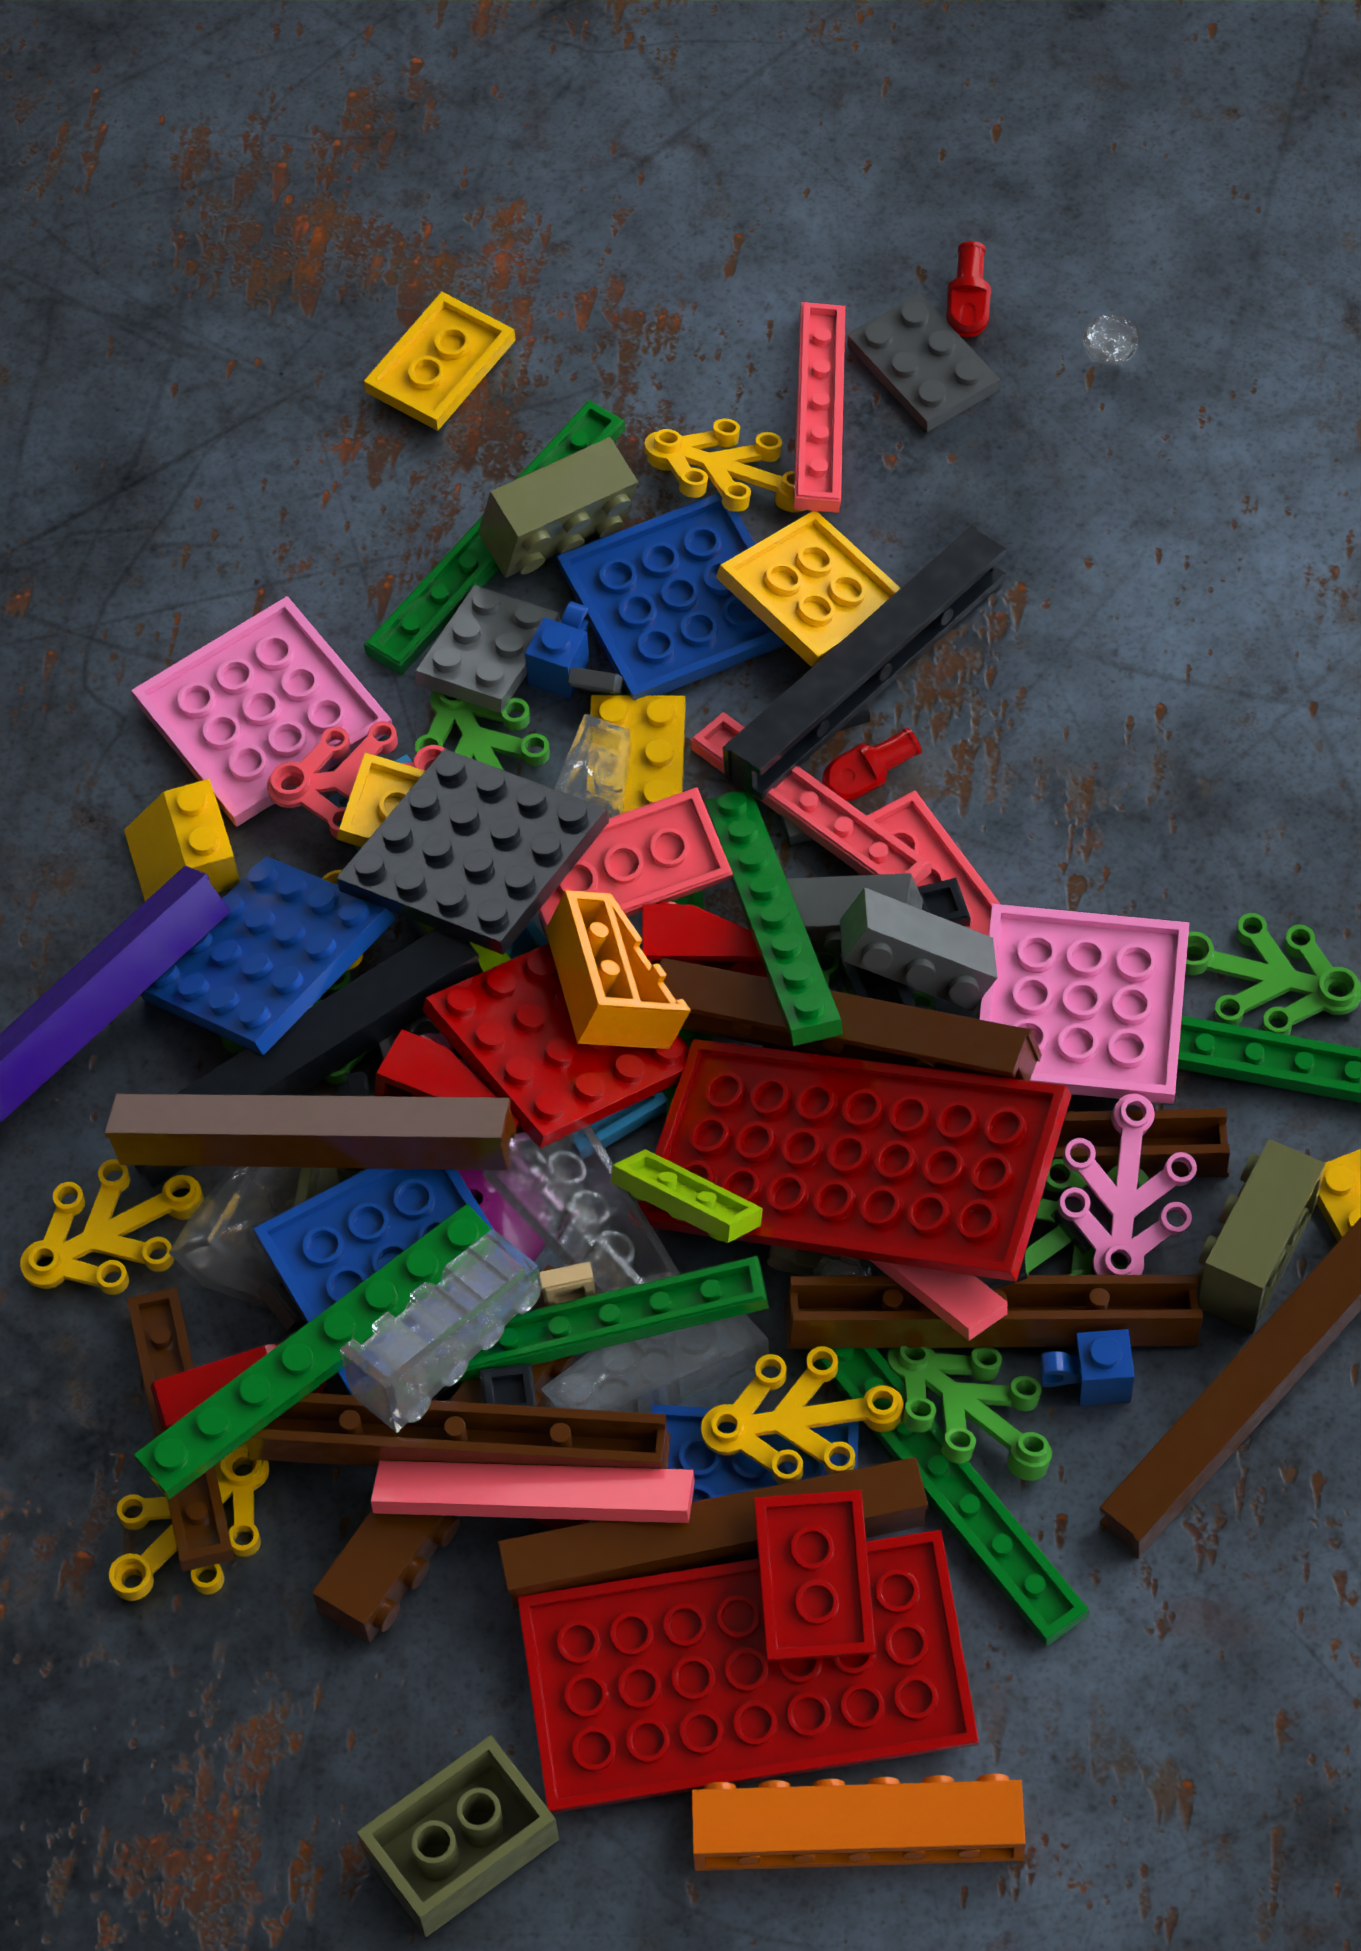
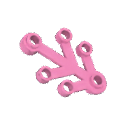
M1140 1094L1123 1096L1112 1110V1125L1121 1134L1116 1185L1096 1162L1095 1148L1090 1141L1084 1138L1073 1139L1063 1151V1162L1066 1167L1078 1172L1112 1215L1110 1235L1089 1211L1090 1198L1084 1190L1076 1187L1069 1188L1062 1193L1057 1203L1059 1214L1064 1219L1072 1221L1094 1248L1095 1253L1092 1264L1096 1275H1142L1144 1256L1171 1235L1176 1236L1185 1232L1192 1221L1191 1211L1185 1204L1171 1202L1160 1212L1159 1221L1132 1239L1134 1218L1175 1186L1188 1184L1197 1171L1194 1158L1187 1153L1178 1152L1170 1156L1162 1171L1137 1189L1142 1135L1150 1128L1155 1117L1152 1103ZM1131 1105L1138 1106L1143 1112V1119L1139 1121L1131 1120L1126 1114V1108ZM1075 1147L1084 1149L1088 1155V1160L1084 1163L1075 1162L1070 1155V1150ZM1183 1162L1188 1167V1176H1176L1171 1168L1172 1163ZM1068 1197L1078 1198L1082 1203V1211H1069L1065 1206V1199ZM1167 1212H1179L1184 1220L1183 1225L1175 1227L1169 1224L1166 1218ZM1115 1253L1123 1254L1128 1260V1267L1122 1270L1115 1268L1111 1264V1255Z

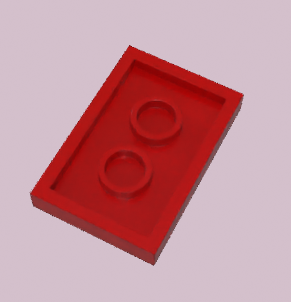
M862 1490L754 1497L766 1662L875 1655L876 1647Z

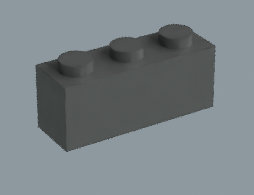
M911 873L786 879L815 953L829 952L834 955L842 953L839 920L864 887L922 910L923 899Z
M863 888L839 920L842 961L966 1009L973 1010L998 978L993 937L868 888Z

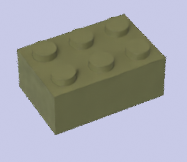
M609 437L490 491L478 534L505 578L517 572L523 575L538 569L546 559L560 553L561 555L583 546L585 541L599 535L600 538H604L619 531L624 525V520L631 505L638 481L613 440Z
M1268 1139L1261 1155L1251 1153L1241 1174L1240 1181L1244 1183L1237 1196L1231 1193L1220 1215L1219 1222L1223 1224L1217 1237L1212 1235L1208 1237L1198 1259V1263L1201 1264L1197 1273V1287L1201 1288L1198 1300L1200 1309L1254 1333L1316 1209L1326 1163L1271 1139Z
M492 1735L357 1831L364 1855L425 1937H428L559 1840L555 1817Z

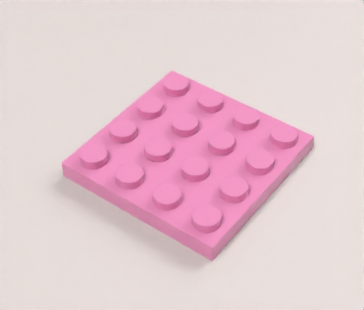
M288 596L131 690L134 702L198 781L210 778L219 807L236 827L275 804L270 799L267 790V781L272 771L284 762L300 763L321 741V735L326 729L331 727L345 729L349 735L351 749L349 754L342 759H329L318 773L326 772L344 761L368 736L369 728L373 724L380 721L392 724V719ZM386 734L379 735L378 737H376V740H378ZM333 740L328 745L336 747L341 745L343 741ZM290 785L285 790H293L299 786Z
M992 904L989 936L993 937L998 978L982 997L979 1019L1032 1030L1042 1056L1040 1062L1037 1061L1030 1081L1066 1085L1070 1093L1075 1095L1121 1099L1128 1094H1140L1150 1102L1174 1104L1190 922Z

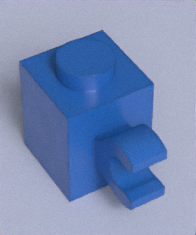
M571 601L565 609L561 623L546 617L543 618L525 652L528 685L568 699L572 698L576 688L568 683L570 668L587 669L590 664L586 632L590 623L584 619L588 612L587 606Z
M1129 1329L1076 1333L1074 1356L1057 1351L1041 1354L1042 1365H1040L1043 1387L1077 1384L1079 1406L1131 1402L1135 1375Z

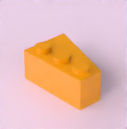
M565 890L545 930L577 1043L670 1049L691 1011L683 999L675 1000L663 982L666 973L659 963L651 965L639 947L642 938L612 894Z

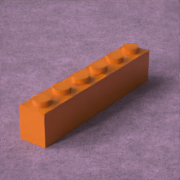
M985 1774L979 1776L976 1781L954 1782V1778L950 1776L935 1775L924 1778L922 1783H900L896 1778L878 1777L870 1779L865 1785H845V1782L839 1779H821L815 1781L812 1786L791 1787L790 1783L780 1780L762 1782L758 1785V1788H736L732 1783L713 1782L706 1784L701 1790H692L695 1871L1024 1861L1026 1840L1022 1780H1009V1777L1003 1774Z

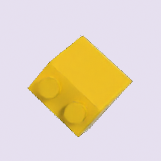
M210 778L163 791L124 829L145 901L185 865L207 874L210 878V884L217 893L233 889L240 882L234 854Z

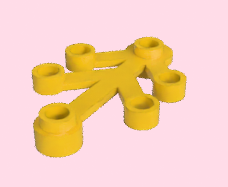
M723 418L714 422L712 431L682 436L674 430L662 429L651 433L645 439L644 451L648 462L657 469L671 470L679 482V491L687 497L698 498L706 493L709 477L722 497V505L727 510L733 512L744 511L749 507L751 490L744 483L734 482L732 479L734 478L774 491L775 503L782 510L788 512L805 511L793 509L794 471H788L783 476H779L745 464L761 460L772 462L780 458L783 441L775 433H760L756 436L755 444L731 448L738 444L740 425L732 419ZM715 446L731 448L710 453L701 450ZM689 464L703 468V470L698 468H691Z
M118 1159L107 1160L98 1170L101 1187L83 1233L68 1241L66 1239L74 1215L79 1214L84 1209L85 1197L78 1184L74 1182L61 1183L53 1192V1201L56 1209L44 1239L29 1245L21 1256L20 1268L25 1280L31 1285L43 1289L55 1288L66 1279L99 1287L108 1295L122 1293L129 1284V1277L125 1266L117 1260L105 1261L100 1266L77 1260L91 1252L146 1264L150 1270L155 1272L167 1270L171 1267L175 1258L171 1243L167 1239L153 1237L146 1242L123 1236L166 1214L179 1220H186L196 1216L204 1205V1196L199 1182L188 1175H176L164 1184L162 1193L112 1218L121 1192L126 1190L130 1184V1174L127 1166L120 1165ZM112 1172L122 1173L121 1178L116 1181L106 1180V1177ZM179 1189H190L188 1194L183 1197L173 1196V1193ZM74 1194L77 1196V1199L71 1204L61 1203L62 1198L66 1195ZM163 1249L167 1251L166 1255L161 1259L155 1260L150 1258L151 1253L155 1250ZM43 1258H54L48 1266L41 1267L37 1265V1262ZM117 1272L121 1274V1277L116 1282L108 1283L104 1281L109 1273Z
M821 1346L809 1352L807 1356V1369L775 1410L754 1414L769 1391L780 1388L786 1381V1364L784 1360L777 1355L767 1354L756 1362L754 1379L734 1404L718 1405L706 1413L701 1424V1435L705 1445L711 1451L724 1456H731L742 1452L770 1471L777 1483L784 1484L801 1480L803 1476V1460L801 1456L789 1449L778 1452L757 1436L780 1435L822 1463L828 1474L849 1471L855 1468L854 1449L845 1442L831 1443L810 1428L864 1421L874 1431L889 1432L901 1423L904 1403L902 1396L897 1390L890 1386L880 1385L869 1389L863 1398L806 1406L822 1384L832 1380L838 1372L836 1353L828 1347ZM819 1359H826L832 1365L826 1370H818L813 1366V1363ZM767 1367H775L780 1371L779 1375L774 1378H767L761 1372ZM877 1399H888L892 1406L886 1410H880L873 1403ZM724 1422H732L737 1426L731 1433H722L718 1430V1426ZM835 1454H843L849 1458V1461L843 1466H836L831 1463L830 1458ZM783 1462H792L797 1466V1469L793 1473L784 1474L778 1470V1466Z
M243 1443L215 1465L222 1503L224 1504L233 1495L234 1525L228 1532L233 1553L240 1557L254 1555L261 1546V1537L257 1527L254 1525V1491L265 1483L269 1475L268 1460L248 1459L246 1443ZM247 1464L253 1467L251 1473L245 1476H237L235 1474V1470L241 1465ZM130 1494L123 1497L117 1505V1515L120 1523L129 1530H139L146 1526L149 1520L171 1519L167 1497L143 1498L137 1494ZM132 1506L142 1508L141 1514L136 1518L124 1516L127 1509ZM172 1524L141 1555L124 1554L112 1563L109 1570V1580L117 1596L127 1601H135L145 1597L151 1591L154 1584L153 1574L177 1551ZM242 1533L253 1535L252 1541L247 1545H239L235 1540ZM220 1564L191 1570V1579L198 1592L209 1595L216 1593L222 1588L224 1574ZM213 1570L217 1573L214 1580L208 1583L198 1580L202 1572ZM132 1575L142 1577V1581L138 1586L133 1588L124 1586L128 1577Z

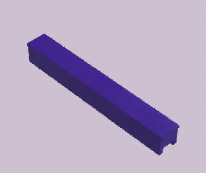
M185 865L0 1033V1123L231 912L210 884V878L207 874Z

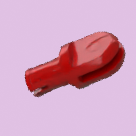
M967 241L958 245L957 278L949 282L947 286L946 309L947 323L963 338L976 337L985 330L989 321L992 292L990 284L983 279L986 247L979 242Z
M908 727L874 747L864 742L834 758L825 767L822 775V784L847 802L856 800L884 785L889 770L914 756L920 755L922 753L920 743Z

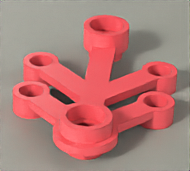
M386 721L373 724L369 728L368 736L335 771L318 773L329 759H342L349 754L351 749L349 735L345 729L341 727L326 729L321 735V741L300 763L284 762L272 771L267 781L270 799L276 805L283 808L305 807L327 822L331 835L337 839L339 827L336 826V823L342 820L346 807L338 808L320 793L337 791L349 799L364 753L377 756L378 754H388L394 751L398 745L396 728L393 724ZM382 734L390 736L385 741L376 740V737ZM333 740L343 741L341 745L336 747L328 745ZM439 745L423 747L417 752L414 762L402 764L426 771L446 748ZM290 785L299 786L293 790H285Z

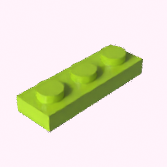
M647 1149L612 1165L610 1183L629 1192L634 1198L647 1201L668 1212L671 1217L686 1221L707 1232L710 1237L729 1243L761 1226L763 1208Z

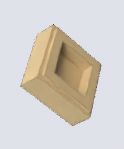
M590 1261L539 1272L545 1307L595 1295Z

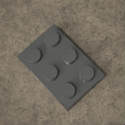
M920 293L847 334V346L926 432L931 431L1000 389V378Z
M474 585L415 670V685L502 713L527 675L525 652L543 618L546 617L559 622V613Z

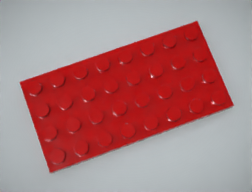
M693 1039L655 1154L763 1208L761 1226L735 1239L737 1241L1017 1282L1069 1106L1071 1093L1066 1085ZM638 1201L633 1218L642 1227L709 1236L707 1232L686 1221L671 1217L668 1212L647 1201Z
M934 1530L866 1541L876 1647L875 1655L766 1662L758 1559L517 1597L546 1802L549 1811L553 1814L690 1792L692 1790H701L706 1784L713 1782L740 1784L979 1745L942 1531Z

